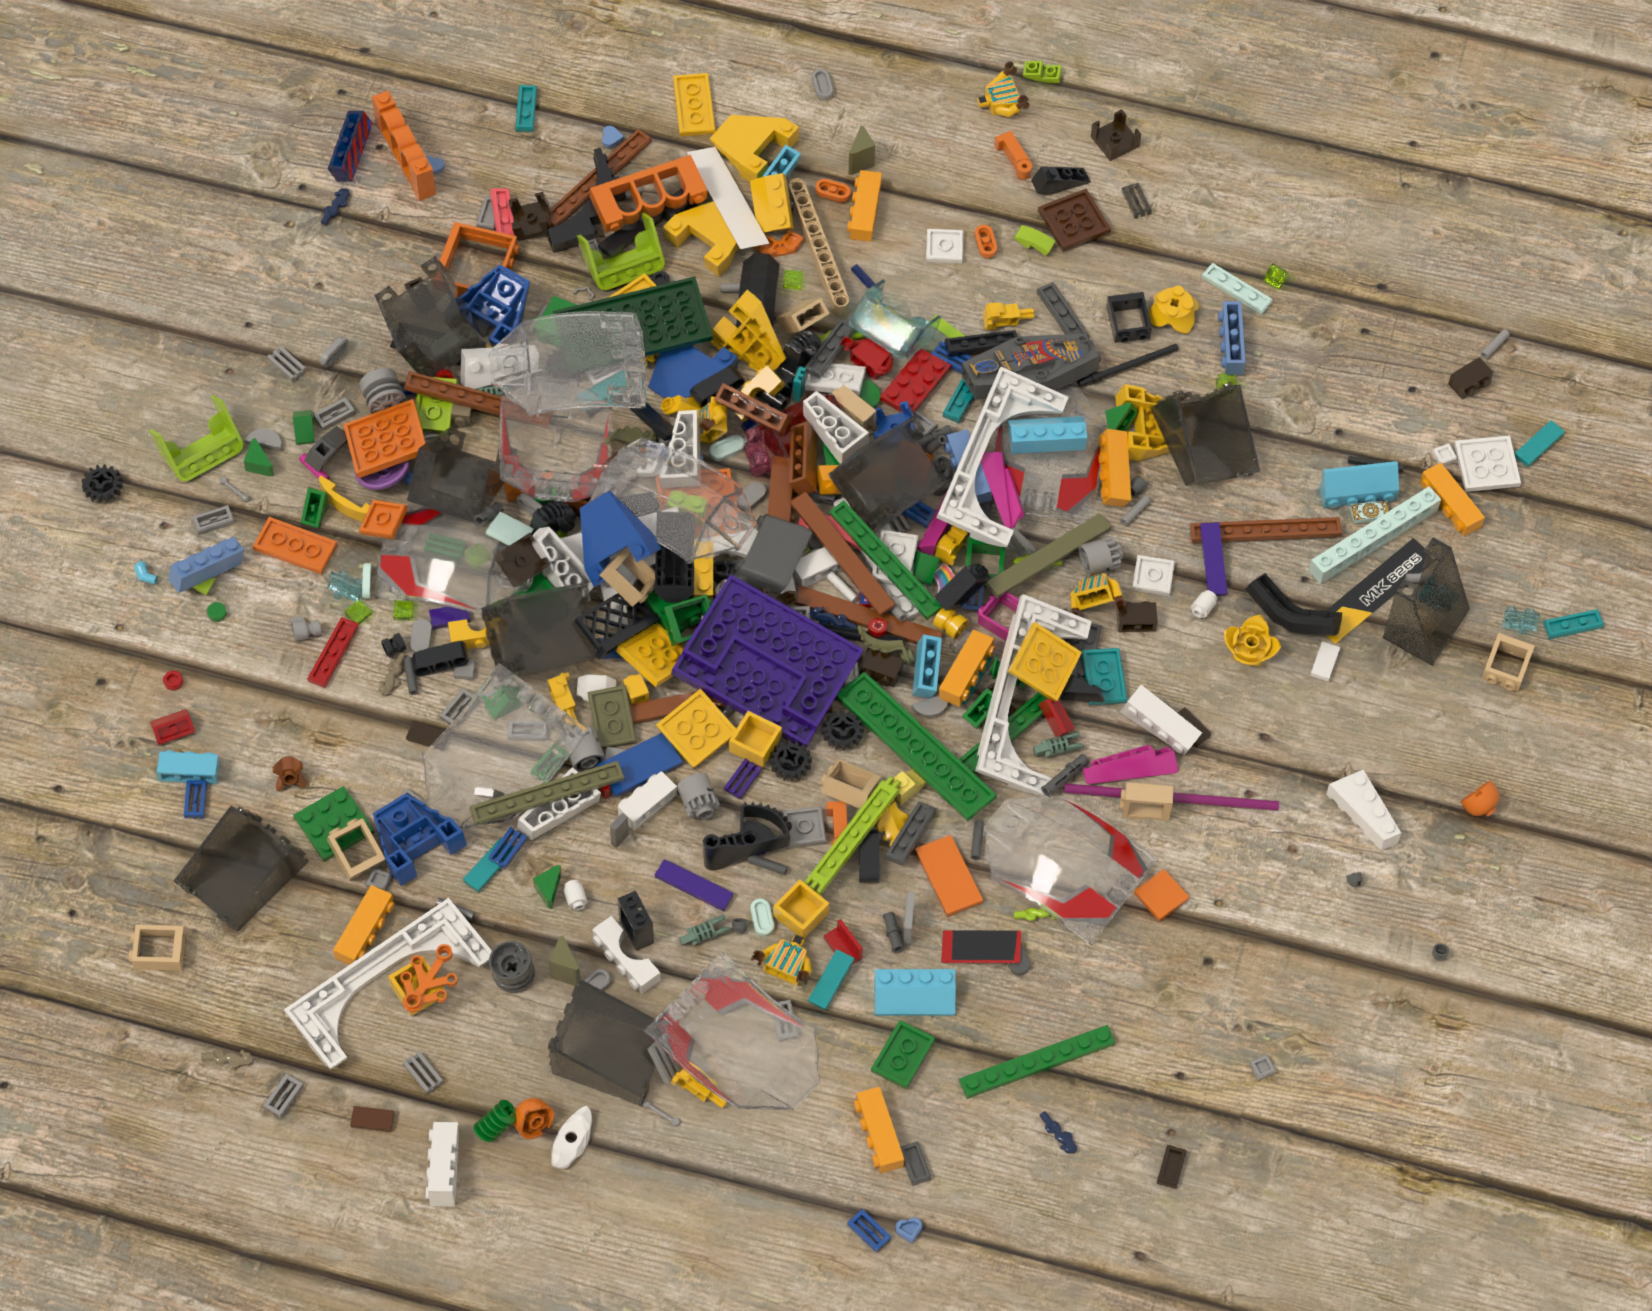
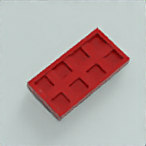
M919 348L880 395V401L899 412H902L899 403L908 401L914 413L949 372L951 365Z

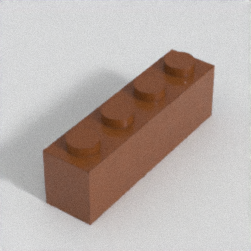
M724 383L714 399L719 405L725 406L727 409L781 436L784 435L791 422V418L788 415Z
M807 421L791 426L789 484L799 496L804 492L807 494L816 492L818 434Z
M772 456L768 515L794 523V513H791V508L793 507L790 505V501L796 497H792L795 490L789 484L790 457Z

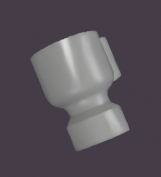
M303 616L290 618L295 641L308 639L311 634L314 636L321 635L319 620L307 623Z

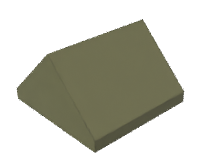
M860 126L849 152L848 174L850 175L875 165V144L864 126Z
M560 936L549 960L550 976L553 979L577 987L580 983L579 967L564 936Z

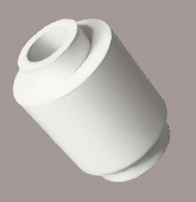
M1209 590L1202 592L1191 605L1193 615L1197 618H1206L1215 607L1217 596Z
M579 880L568 881L564 885V894L569 908L575 911L584 909L588 901L583 885Z

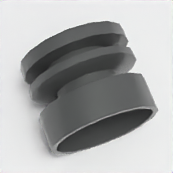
M505 941L492 950L489 957V966L494 981L501 990L509 993H518L527 989L532 984L535 977V968L528 949L522 943Z

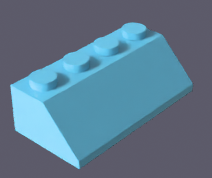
M1082 416L1008 420L1011 454L1086 450L1087 431L1086 423Z
M1397 461L1323 469L1319 486L1323 508H1337L1338 506H1350L1351 504L1397 500L1399 493Z
M875 969V1016H955V969Z

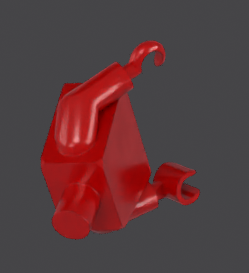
M875 336L856 341L849 337H843L839 345L845 346V351L850 349V361L856 366L866 367V373L874 380H877L880 375L888 374L892 371L894 359L891 347L894 345V341L887 336L882 341Z

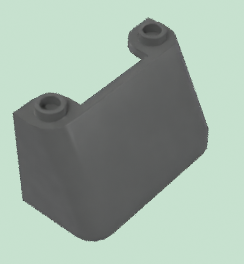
M768 514L760 515L755 523L758 533L747 556L736 563L734 567L736 571L733 576L758 590L771 588V593L780 594L788 585L811 537L812 531L805 526Z

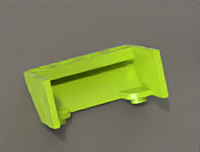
M645 212L641 213L646 230L639 232L635 236L636 249L613 256L611 259L603 260L602 254L598 250L590 249L588 240L581 235L577 236L585 264L595 284L601 290L615 288L634 281L644 273L648 276L664 268L665 260L653 218Z
M214 395L210 397L218 413L211 416L208 421L211 433L179 450L178 446L172 441L164 442L161 434L153 429L149 430L160 455L175 476L181 481H189L238 454L243 449V441L223 400Z

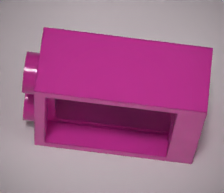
M1008 592L998 599L991 594L988 603L985 606L982 605L977 612L978 624L1006 641L1009 630L990 619L989 616L1000 603L1016 612L1019 599Z

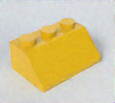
M781 173L751 180L750 185L755 218L763 233L794 229L786 175Z

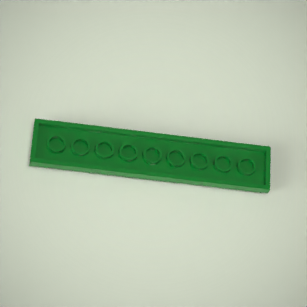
M865 672L840 690L836 699L850 710L853 715L856 714L857 718L862 720V723L965 820H971L997 798V794Z

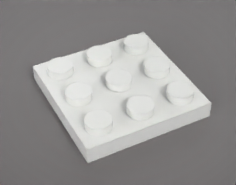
M1510 435L1455 441L1454 447L1465 492L1520 487L1521 480Z

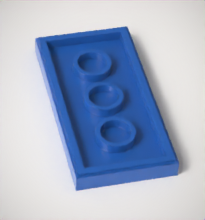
M660 733L597 764L596 767L615 761L619 762L624 775V781L610 785V790L615 797H618L647 783L648 779L654 774L657 775L661 771L665 774L683 765V760L672 744Z

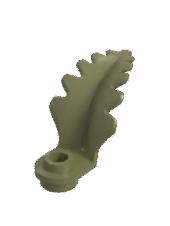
M627 425L623 429L620 427L613 431L609 437L604 439L603 443L608 445L612 441L619 440L622 444L643 449L645 445L647 446L648 442L653 443L657 435L653 430H646L642 433L639 427L630 429V426Z
M861 625L857 626L861 640L865 642L866 646H871L872 650H880L882 653L902 650L903 652L900 655L904 660V664L908 663L911 666L916 661L911 648L906 649L902 640H879L868 635Z

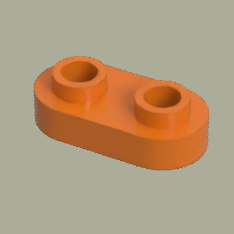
M820 179L815 187L816 194L826 199L846 202L850 198L851 190L848 185L829 179Z
M988 225L978 226L975 229V240L979 254L984 258H992L997 253V244L993 230Z

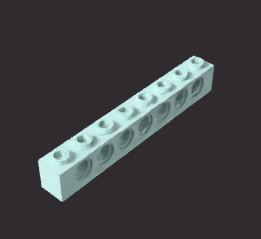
M1430 486L1313 558L1309 572L1321 585L1436 513L1441 499Z

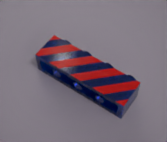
M364 110L347 112L328 166L329 172L337 182L353 181L373 124Z

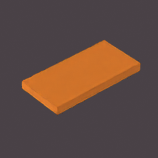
M268 517L253 545V550L322 575L338 546V542Z
M951 835L915 848V853L947 917L983 903V898Z

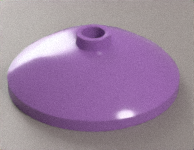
M410 460L359 479L356 472L355 476L358 483L364 488L371 490L386 489L403 479L409 470Z

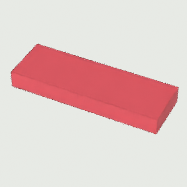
M492 188L490 194L496 232L515 236L511 224L514 222L509 207V189Z

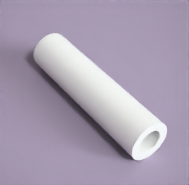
M834 571L827 575V579L850 602L855 603L858 600L859 596Z

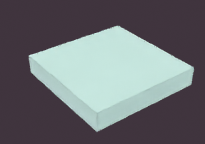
M499 512L488 527L486 534L509 546L528 533L532 534L534 529Z

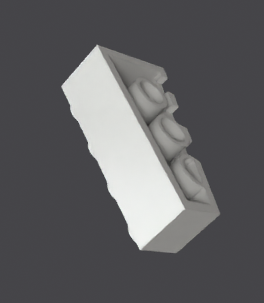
M534 345L461 349V385L477 389L537 372L539 354Z
M816 391L803 401L804 417L842 467L869 447V432Z
M697 410L678 411L672 432L673 436L668 447L667 458L664 461V469L660 476L663 489L700 487V419Z
M550 527L539 528L533 534L535 541L531 544L541 559L546 557L551 564L543 569L550 584L567 603L569 609L576 608L594 586L585 572L583 563Z
M1140 685L1120 711V713L1183 755L1186 754L1202 734L1201 731L1143 685Z
M572 767L563 777L578 772ZM594 789L527 810L518 819L517 828L532 841L598 803L601 792Z
M1364 770L1329 784L1326 795L1338 804V807L1352 818L1351 821L1358 825L1381 851L1398 844L1401 832Z
M433 1122V1129H429V1142H432L431 1148H428L430 1167H427L428 1187H426V1199H429L430 1206L455 1207L459 1125L458 1122Z

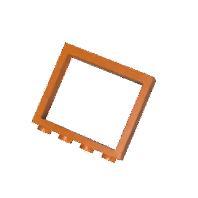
M454 222L432 279L433 290L461 296L468 291L470 285L445 280L461 238L508 249L502 266L507 269H513L514 256L518 255L520 249L517 236Z

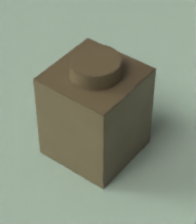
M453 403L451 411L452 424L470 426L474 409Z

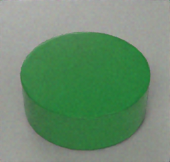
M220 602L210 604L207 608L209 619L214 622L224 620L227 615L225 605Z

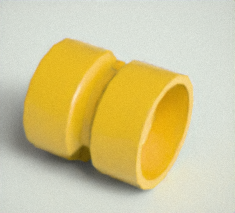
M943 607L933 621V626L941 631L946 630V635L953 640H957L969 624V620L961 614L956 615L955 610L946 611Z

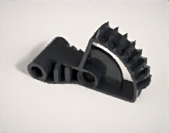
M801 330L793 335L791 339H788L783 350L786 359L776 370H773L786 385L774 397L770 396L766 391H760L755 396L778 411H783L790 403L793 380L798 368L806 366L821 346V339L815 333L808 330Z
M553 501L552 503H547V505H542L541 508H537L533 513L530 527L534 530L531 535L533 536L539 528L550 527L559 538H562L575 527L574 520L577 515L563 501ZM504 543L499 544L494 549L493 556L508 546Z
M745 801L744 805L741 806L740 832L723 835V837H718L714 834L704 837V866L708 870H718L744 857L788 847L790 842L789 831L792 829V824L788 822L787 816L783 817L782 811L777 812L775 807L770 809L769 804L763 807L761 802L759 805H755L753 801L751 805H747ZM757 817L768 820L775 824L784 835L775 837L766 825L755 821L744 822V818Z

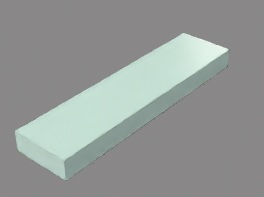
M1214 263L1202 274V279L1241 301L1261 315L1272 304V298Z

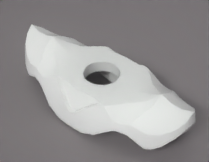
M587 1106L575 1112L559 1129L551 1151L552 1166L561 1169L568 1168L586 1149L592 1126V1113ZM568 1133H574L577 1136V1140L569 1143L566 1141L565 1136Z

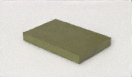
M626 685L587 692L593 725L601 748L636 742Z

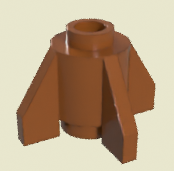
M285 756L272 767L273 773L279 775L276 783L277 791L280 792L285 787V784L292 785L296 783L303 788L307 786L306 779L301 773L303 763L297 758Z

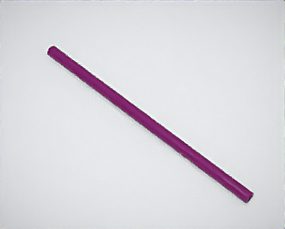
M1065 783L1064 793L1121 798V790L1125 788ZM1173 792V802L1279 810V801Z

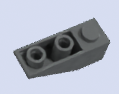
M335 426L314 444L304 461L319 472L347 443L346 433L338 426Z

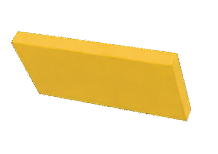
M708 73L673 76L680 137L714 134L715 124Z

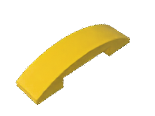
M320 476V489L327 492L328 502L344 515L363 522L370 505L365 503L362 508L337 494L336 484Z

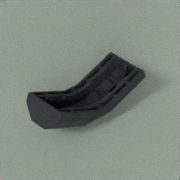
M754 253L743 261L739 298L746 290L754 294L762 302L773 328L780 264L769 254ZM739 320L736 323L737 328L742 324Z
M657 511L656 540L661 550L657 551L655 556V593L665 602L679 603L693 595L695 513Z
M1266 573L1256 578L1245 588L1247 593L1274 623L1291 632L1331 636L1339 633L1342 612L1303 609L1291 603Z

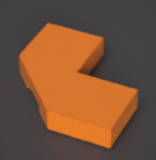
M790 229L780 241L765 234L769 244L754 246V250L761 254H769L772 257L794 254L804 242V237Z

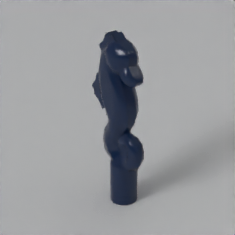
M339 189L338 192L334 193L338 197L332 201V206L324 208L325 214L321 220L323 225H327L331 217L338 214V207L348 206L347 199L350 196L348 189Z
M817 606L810 610L809 614L811 617L815 618L819 623L829 625V622H831L834 626L855 629L857 624L848 621L847 617L843 614L836 617L833 613L822 612L825 610L824 606L820 608Z
M1046 1111L1042 1112L1039 1116L1046 1124V1131L1048 1133H1055V1139L1063 1144L1060 1146V1149L1068 1154H1075L1077 1152V1145L1073 1141L1072 1133L1062 1132L1060 1124L1053 1121Z

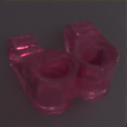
M755 427L745 432L744 449L746 458L749 461L751 475L756 476L770 473V459L768 452H766L761 429Z

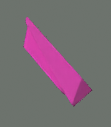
M984 452L981 465L1004 526L1015 528L1018 520H1022L1025 513L1012 473L1008 468L1005 469L1002 452Z
M944 497L924 534V538L916 548L932 556L935 554L937 543L947 534L951 527V524L936 518Z
M1150 744L1095 759L1091 762V767L1083 768L1087 784L1178 772L1175 752L1169 746L1155 751Z

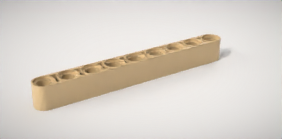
M795 178L789 183L790 201L831 309L836 316H846L849 312L848 294L805 182L802 179Z

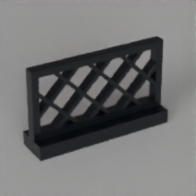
M617 593L578 616L574 621L597 650L595 655L600 660L616 650L620 644L656 624L661 619L657 613L652 614L644 602L641 604L637 602L632 607V614L623 612L624 605L632 606ZM611 602L620 604L619 611L610 608ZM636 609L642 610L646 616H636ZM597 611L606 612V619L597 617ZM610 613L619 616L618 622L609 620ZM622 617L631 619V625L622 624ZM584 618L592 620V627L586 626L582 620ZM596 621L605 624L604 631L596 629ZM609 625L618 627L616 634L608 632ZM595 633L604 635L603 642L600 644L595 638Z

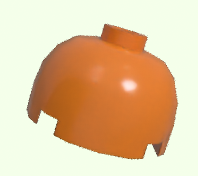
M1490 780L1478 787L1473 793L1471 792L1460 803L1469 814L1473 816L1485 814L1488 817L1496 811L1495 806L1499 803L1500 799L1499 790Z
M528 1098L520 1102L515 1108L516 1121L513 1124L518 1133L524 1138L534 1139L544 1134L540 1131L546 1126L548 1129L550 1128L554 1120V1111L544 1100Z

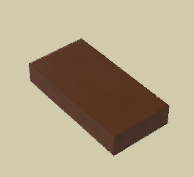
M354 1106L350 1126L352 1128L391 1132L395 1113L393 1110Z

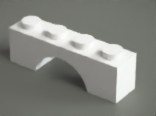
M612 916L592 929L594 944L605 951L606 958L617 965L618 972L629 979V984L634 990H638L643 994L661 981L659 970L648 958L635 960L624 955L620 949L624 939V930Z

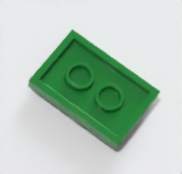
M899 1020L871 1067V1072L907 1090L935 1042V1037Z

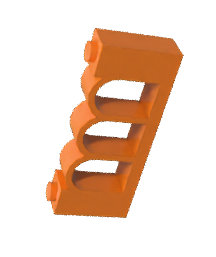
M387 90L372 96L375 123L417 198L421 201L436 195L433 168L426 156H424L419 144L416 143L409 126L405 124L404 118L390 92Z
M688 155L590 188V199L607 233L618 231L623 227V224L628 225L637 222L643 212L652 217L661 214L665 206L677 209L684 206L687 202L689 204L701 203L707 199V188L692 156ZM676 175L684 193L678 197L670 196L666 193L660 180ZM653 183L661 201L653 205L645 203L637 190L638 187ZM630 191L637 209L629 213L623 212L619 209L613 197L614 195Z

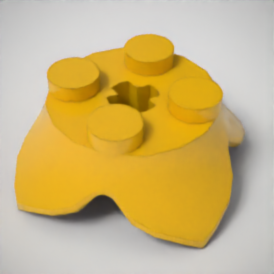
M1175 286L1157 292L1153 298L1154 303L1149 310L1151 325L1163 327L1166 324H1170L1177 332L1188 334L1194 325V312L1199 309L1198 301L1185 291L1182 286Z
M1260 614L1248 618L1240 628L1231 626L1224 630L1225 644L1232 652L1233 659L1245 665L1260 666L1263 661L1275 656L1281 648L1279 640L1269 635V626Z

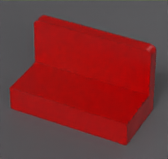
M1047 698L1039 703L1055 737L1062 736L1075 729L1059 699L1053 702Z
M187 709L150 721L158 745L195 732Z
M841 919L837 921L835 929L824 935V940L834 953L837 949L855 959L853 964L862 959L863 948Z

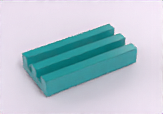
M803 367L798 368L793 380V400L800 403L803 391H805L806 368Z

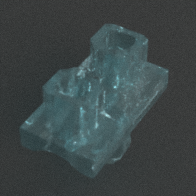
M341 570L338 573L331 572L329 574L330 580L327 588L335 592V599L340 600L344 596L355 602L360 600L362 580L356 578L351 581L348 579L347 573Z
M1508 606L1504 613L1502 628L1518 629V634H1523L1524 630L1537 631L1540 613H1536L1535 609L1527 608L1523 612L1517 611L1515 607Z

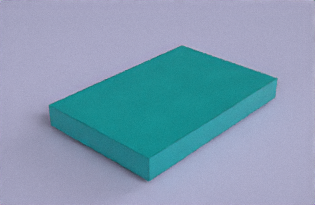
M1120 648L1082 650L1081 658L1084 678L1087 684L1099 687L1104 697V702L1088 701V705L1127 703Z

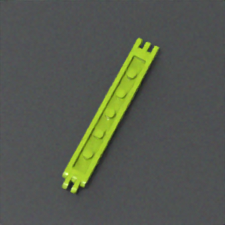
M890 776L887 781L882 780L805 880L804 883L810 886L811 889L814 891L817 889V894L822 895L900 791L898 789L901 784L899 780L894 782L895 778Z

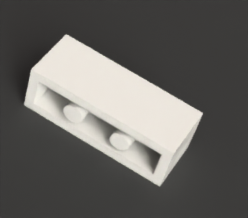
M825 547L801 557L793 576L799 586L807 587L827 578L830 572L838 573L842 569Z
M662 771L657 775H652L647 783L642 787H637L629 798L621 800L618 804V816L621 813L628 816L629 827L634 831L677 796V786Z

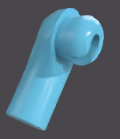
M139 561L136 563L134 571L140 581L155 585L158 576L148 573L145 562Z

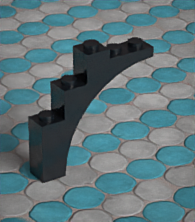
M601 148L594 149L593 160L597 177L595 186L619 179V176L614 177L612 169L608 168L607 155L602 153ZM626 192L614 195L615 201L624 200ZM590 198L584 207L572 218L548 229L547 238L553 253L577 247L579 244L578 235L583 236L586 240L595 238V234H597L595 225L601 223Z

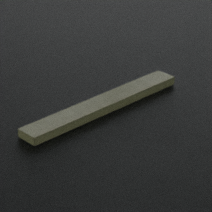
M1099 513L996 575L985 586L998 599L1079 549L1080 545L1089 543L1108 532L1112 526Z
M615 761L469 806V810L475 826L624 781V775L619 762Z

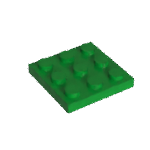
M344 786L293 814L295 821L323 862L335 856L327 842L330 831L338 827L341 830L347 827L346 824L355 818L357 820L363 818L371 834L375 833L373 827ZM359 827L336 839V842L343 852L366 837Z

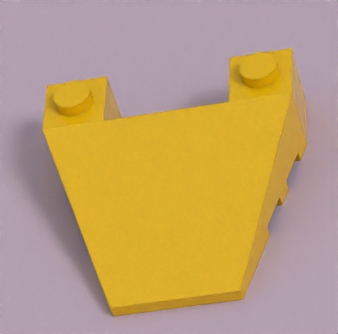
M730 115L710 137V141L722 155L727 157L729 163L739 171L740 176L750 182L751 180L761 178L768 169V162L758 157L771 141L782 148L785 145L792 148L799 140V126L785 118Z
M714 201L675 214L663 226L664 238L676 247H679L691 234L710 246L712 249L704 256L705 268L718 277L731 266L733 257L739 249L735 238Z
M746 290L728 311L742 324L737 328L723 316L711 330L713 340L709 342L718 350H721L723 347L738 356V361L742 359L749 363L748 367L755 371L766 366L776 370L786 357L762 302L754 294Z
M1124 384L1115 395L1116 407L1131 403L1139 411L1134 419L1135 432L1129 431L1127 433L1129 460L1141 461L1196 444L1193 411L1174 402L1170 404L1162 400L1161 396L1149 394L1146 392L1147 389L1139 386Z

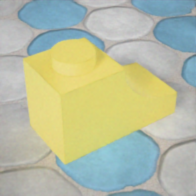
M913 770L906 773L901 771L894 777V782L896 780L901 782L898 788L900 791L894 800L900 806L926 786L927 783Z

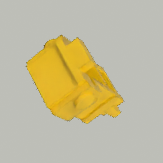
M999 302L988 303L982 315L984 329L987 331L995 330L1001 326H1018L1021 319H1034V309H1018L1017 303L1006 305Z
M952 526L948 533L937 543L935 557L940 558L939 560L947 566H953L956 562L957 553L967 542L968 532Z
M562 672L559 676L548 679L547 684L559 716L563 715L568 729H573L579 725L574 713L576 705L567 683L570 680L569 673L563 674Z
M689 1062V1064H690L692 1067H694L696 1070L700 1071V1072L707 1078V1080H708L713 1086L716 1087L717 1083H716L715 1081H713L712 1079H710L709 1077H707V1076L704 1074V1072H703L701 1069H699L697 1066H695L693 1063ZM685 1067L680 1072H677L671 1081L672 1085L675 1086L677 1084L683 1089L686 1088L701 1101L705 1102L709 1099L720 1108H723L728 1101L705 1085Z

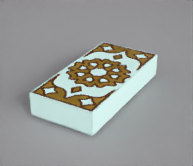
M1387 501L1350 505L1353 524L1373 522L1390 511Z

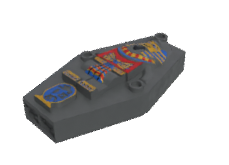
M1086 334L1019 336L963 362L962 379L975 400L987 398L1000 367L1057 391L1098 371L1101 355L1099 351H1096L1092 340H1089Z

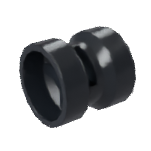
M400 633L394 634L390 639L385 638L381 640L382 647L388 658L394 656L398 651L403 652L407 650Z

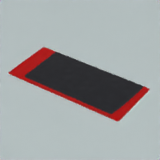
M943 931L942 963H1020L1021 931Z

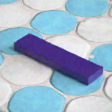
M1219 522L1200 523L1207 590L1213 592L1216 596H1227Z
M665 859L655 873V878L722 911H725L733 897L732 892Z

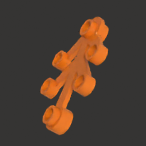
M442 944L437 947V959L426 976L422 967V957L415 955L411 958V966L415 969L419 983L415 992L412 986V974L408 971L401 973L400 980L405 986L407 994L403 999V1006L408 1012H417L426 1003L434 1001L444 1003L447 1000V992L443 989H439L433 994L423 995L426 990L444 985L449 987L457 985L458 979L454 973L434 979L444 962L451 960L453 956L452 948L449 945ZM443 953H447V954H448V956H446V957H442L441 955H442ZM415 960L421 961L419 964L413 963ZM405 976L410 977L409 980H403ZM454 978L455 981L449 982L448 979ZM439 994L445 995L443 998H438ZM415 1001L417 1004L410 1005V1002Z

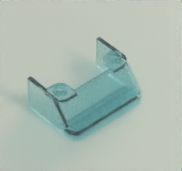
M882 279L866 291L852 312L848 323L852 328L899 358L906 359L934 339L941 316L938 315L930 322H927L922 317H913L908 320L881 303L884 298L882 291L886 282Z

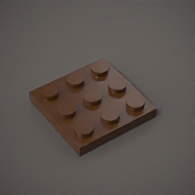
M1087 188L1038 207L1039 214L1062 251L1111 233L1109 224Z

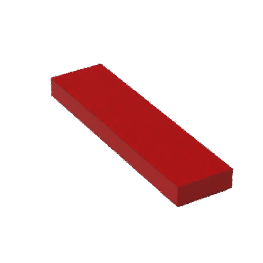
M343 617L340 618L307 678L308 682L326 688L357 632L359 623Z

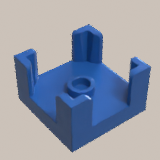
M908 401L899 403L902 410L901 413L885 416L881 407L875 408L877 431H873L880 451L899 447V443L903 439L912 444L916 443L914 413Z

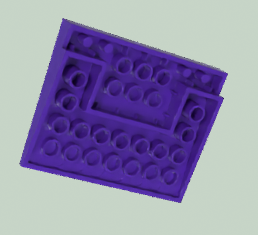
M730 574L684 647L681 656L672 669L671 675L698 690L701 689L708 696L744 716L747 711H750L782 727V737L784 739L791 740L793 744L799 741V746L805 745L806 750L864 649Z

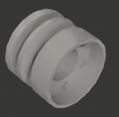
M379 368L372 370L360 380L359 387L371 414L406 402L405 394L393 369Z

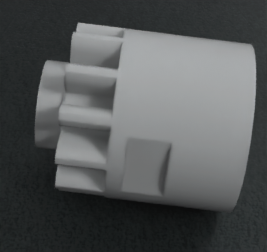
M1107 537L1079 546L1080 561L1087 576L1121 567L1120 559H1123L1122 548L1118 542L1116 543L1113 540V537Z
M584 726L576 727L567 733L568 736L564 737L570 761L578 773L595 768L597 764L605 761L595 729Z
M696 773L678 783L677 789L687 815L691 819L704 820L710 818L714 814V810L719 809V801L707 774Z

